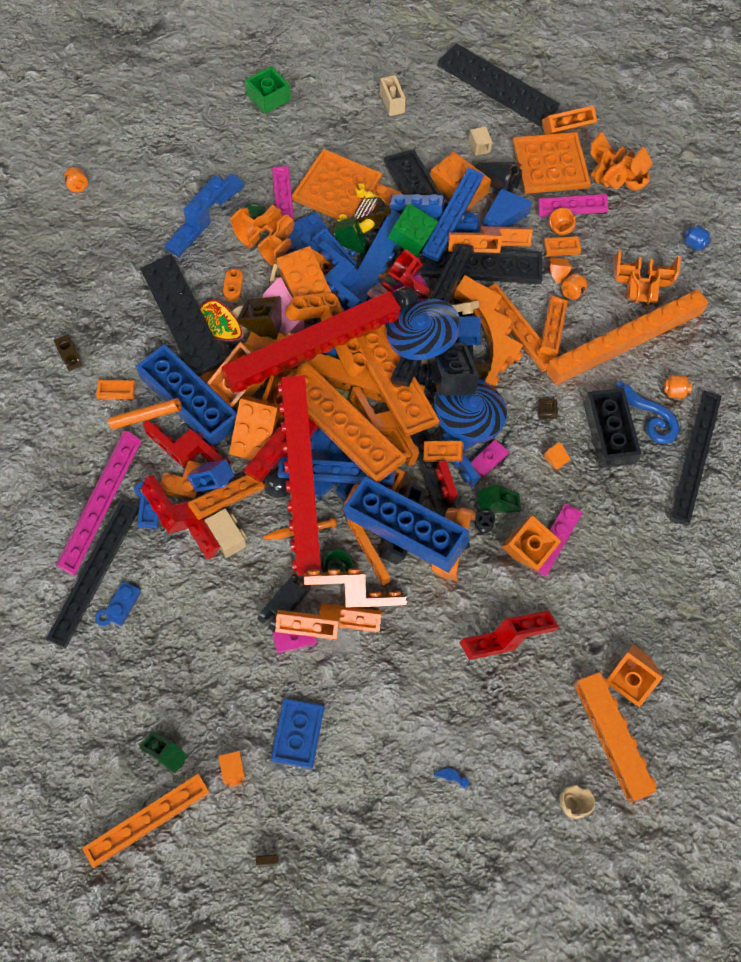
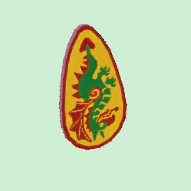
M208 300L200 307L214 338L224 341L242 339L244 335L242 326L238 324L237 317L222 302Z

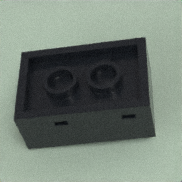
M454 343L442 354L427 360L439 395L476 394L479 374L466 343Z

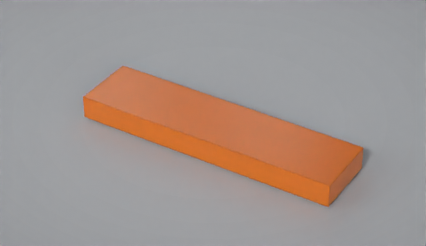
M551 295L539 352L557 356L568 300Z
M245 475L230 482L223 488H217L189 501L188 506L196 518L200 520L263 490L265 485L263 482L259 483Z
M347 519L348 526L381 585L389 584L390 576L362 526Z

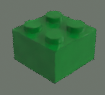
M272 66L245 80L246 95L264 114L291 100L290 85Z
M408 203L387 238L417 257L438 221L411 203Z

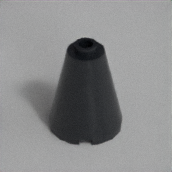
M480 161L474 166L491 179L490 186L499 192L503 189L514 194L512 191L514 188L517 189L520 184L522 170L519 169V166L522 165L518 162Z

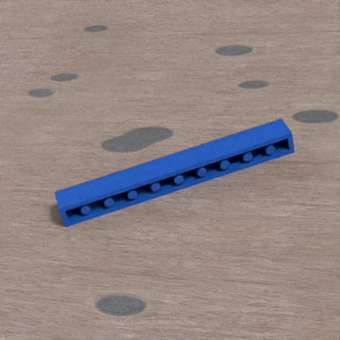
M392 209L391 214L385 219L357 270L361 277L348 289L362 303L371 299L374 293L371 289L378 286L381 280L378 276L385 273L388 267L385 263L392 260L395 254L393 249L399 247V245L387 238L401 214ZM340 301L344 311L350 309L347 301L344 303ZM335 347L327 353H321L323 355H331L334 358L335 356L339 357Z

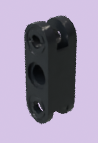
M293 574L257 618L259 622L264 624L275 614L276 616L268 627L272 632H275L277 611L293 612L311 589V585L299 587L296 584L299 576Z

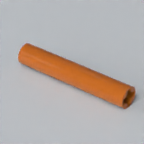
M178 398L115 415L108 418L110 428L114 430L178 412L182 409L181 402Z

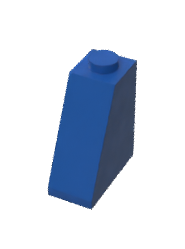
M501 189L484 218L483 226L511 227L529 215L532 201Z

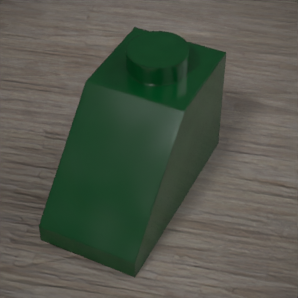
M356 216L337 221L333 234L335 239H338L340 245L361 255H366L369 244Z
M497 484L478 491V504L481 510H489L493 514L522 511L520 496L517 492Z
M154 731L149 734L139 747V749L173 773H176L184 765L188 757L173 742Z

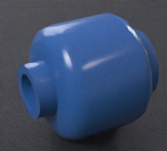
M696 225L693 228L689 227L684 234L686 237L685 244L695 251L704 250L711 241L710 232L700 225Z

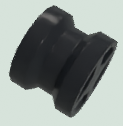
M489 510L479 511L474 523L476 530L480 533L490 532L495 523V515Z

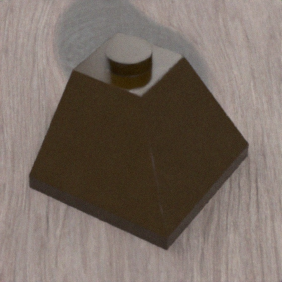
M281 297L247 299L237 318L238 324L260 337L278 335L282 325Z

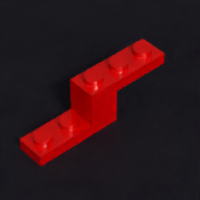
M309 418L311 437L319 427ZM278 427L243 470L246 475L259 483L262 482L281 457L288 458V454L283 453V441H286V433L282 434L281 427Z
M147 420L142 424L145 434L183 469L187 466L188 461H193L200 454L209 462L226 459L228 464L231 465V462L225 456L221 457L217 449L212 444L208 445L204 437L198 432L195 433L190 429L174 442L169 435L165 436L162 433L161 428L156 423L152 424Z
M147 476L141 487L142 493L148 499L153 511L156 512L168 534L189 529L191 536L194 537L206 559L214 558L221 546L204 519L198 520L188 506L189 501L172 505L155 476Z
M548 610L506 618L494 632L463 638L459 643L467 658L473 660L514 651L526 637L555 632L559 626Z

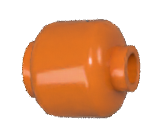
M71 167L65 171L64 181L70 191L79 193L87 188L88 178L81 168Z
M579 274L570 275L561 284L563 295L571 300L581 297L588 287L586 278Z
M670 375L664 381V393H667L669 398L684 399L687 393H691L692 382H689L688 377L685 375Z

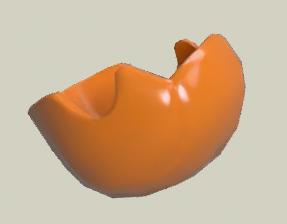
M649 172L645 175H637L633 179L627 177L624 182L625 186L632 191L641 190L650 181Z
M559 208L550 214L549 224L555 234L565 236L575 229L576 219L570 209Z

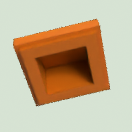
M560 442L547 450L544 458L556 471L571 460Z

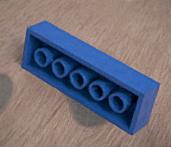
M165 344L136 365L139 377L163 401L175 398L180 400L182 409L175 413L196 433H200L208 445L212 444L215 447L234 431L237 413Z
M364 477L343 507L347 519L448 573L470 541L468 529L367 477Z

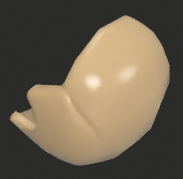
M578 785L566 787L560 794V807L568 817L580 819L592 813L595 808V798L588 788L582 789Z

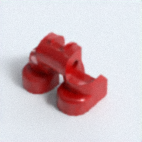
M405 249L398 256L387 275L396 281H400L404 286L412 287L418 295V300L428 299L431 290L414 279V276L423 264L419 258ZM383 281L371 299L388 291L392 294L395 290Z

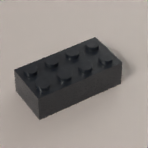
M624 388L587 392L583 404L599 468L637 464L642 453Z

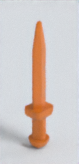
M330 517V520L317 522L318 533L319 529L335 528L337 525L336 519ZM289 527L279 529L264 535L263 539L287 538L294 536V532H290Z

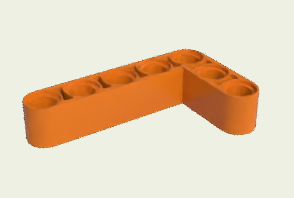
M326 292L293 297L285 310V315L292 321L321 318L323 321L344 312L336 295ZM353 338L345 345L335 347L347 374L352 377H358L368 364L367 357L358 339Z

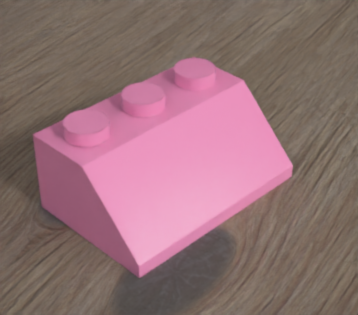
M281 277L277 278L262 295V298L280 296L282 325L278 333L286 334L287 331L297 333L304 329V320L292 321L285 315V310L292 297Z

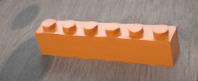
M599 672L578 680L574 687L628 804L657 792L656 781L652 775H649L646 769V760L639 754L636 748V739L633 735H630L627 729L628 723L618 710V702L609 691L607 679Z

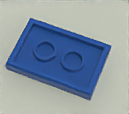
M283 699L271 762L313 770L325 705Z

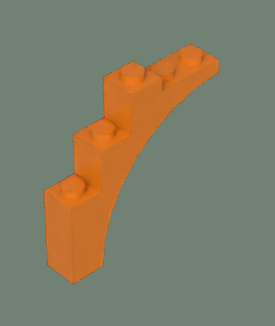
M464 276L456 288L454 298L461 303L479 301L480 308L473 309V313L476 317H481V325L487 335L490 347L491 371L488 373L485 382L495 387L500 379L498 374L500 372L504 373L508 365L512 367L515 361L519 362L523 355V352H521L523 344L508 337L513 329L510 327L513 320L498 312L502 306L500 303L502 296Z

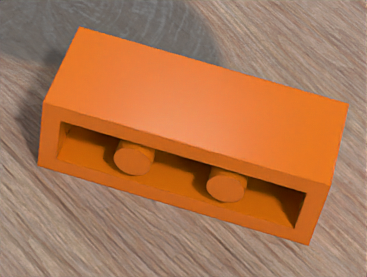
M594 105L550 115L542 119L545 135L574 130L597 122Z

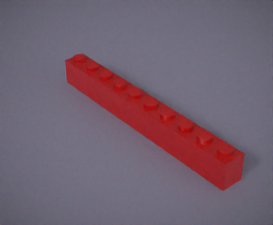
M388 291L223 365L222 376L232 393L242 392L250 385L262 383L266 378L277 376L283 370L294 368L305 360H312L316 355L327 353L338 345H345L349 340L360 338L371 330H378L388 322H395L399 318L401 308L391 292Z
M305 375L281 377L282 383H278L279 395H283V402H279L280 414L285 416V422H281L282 434L286 433V441H283V453L288 454V461H284L285 473H289L290 480L286 481V490L291 492V500H287L288 512H292L293 520H289L290 532H294V540H291V552L295 551L296 559L292 560L293 572L297 571V575H304L303 573H308V570H320L321 573Z

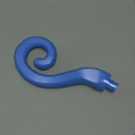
M622 381L616 384L617 388H624L628 405L656 413L668 423L669 432L661 435L654 430V427L665 428L666 422L658 417L650 419L646 425V432L650 439L656 443L668 444L677 438L679 423L675 415L668 408L640 397L629 384L624 385Z

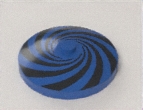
M431 298L415 301L407 308H402L399 318L393 323H388L387 338L392 350L399 356L411 360L429 359L442 354L456 342L460 334L461 322L458 312L448 302Z
M480 379L478 380L476 394L444 396L436 392L433 400V410L440 420L439 424L450 435L462 441L479 443L491 440L500 433L507 419V408L502 396L494 387Z

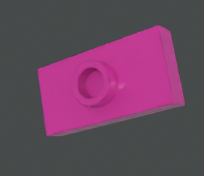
M494 440L471 464L476 472L484 478L509 454V451Z
M273 632L277 654L317 644L316 637Z

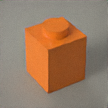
M240 751L218 756L224 784L229 785V787L241 785L242 781L246 780Z

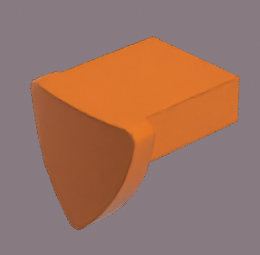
M550 258V272L556 283L560 284L568 276L571 265H569L567 259Z

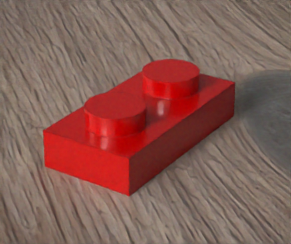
M440 461L437 470H435L436 478L438 481H441L443 498L447 499L448 504L454 503L458 493L447 461Z

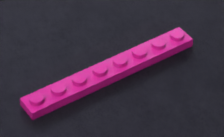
M123 431L55 565L71 575L76 574L141 443V440L130 432Z

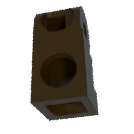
M69 334L53 340L68 372L82 367Z

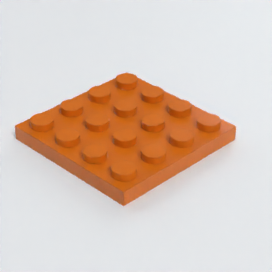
M577 132L513 137L512 144L516 161L522 165L519 166V169L522 170L521 182L524 194L590 188L591 182Z
M323 149L292 194V200L337 220H340L339 215L341 214L351 218L362 199L365 198V196L360 198L356 195L355 189L360 190L358 184H363L367 192H372L377 183L381 181L383 173Z

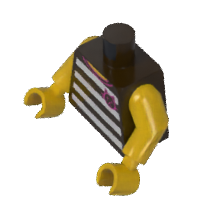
M360 183L358 184L360 190L355 189L358 197L362 198L365 196V198L362 199L352 217L356 216L363 233L379 228L386 216L391 214V208L386 205L383 198L371 191L367 192L365 186ZM341 214L339 215L340 220L337 221L347 219V216Z

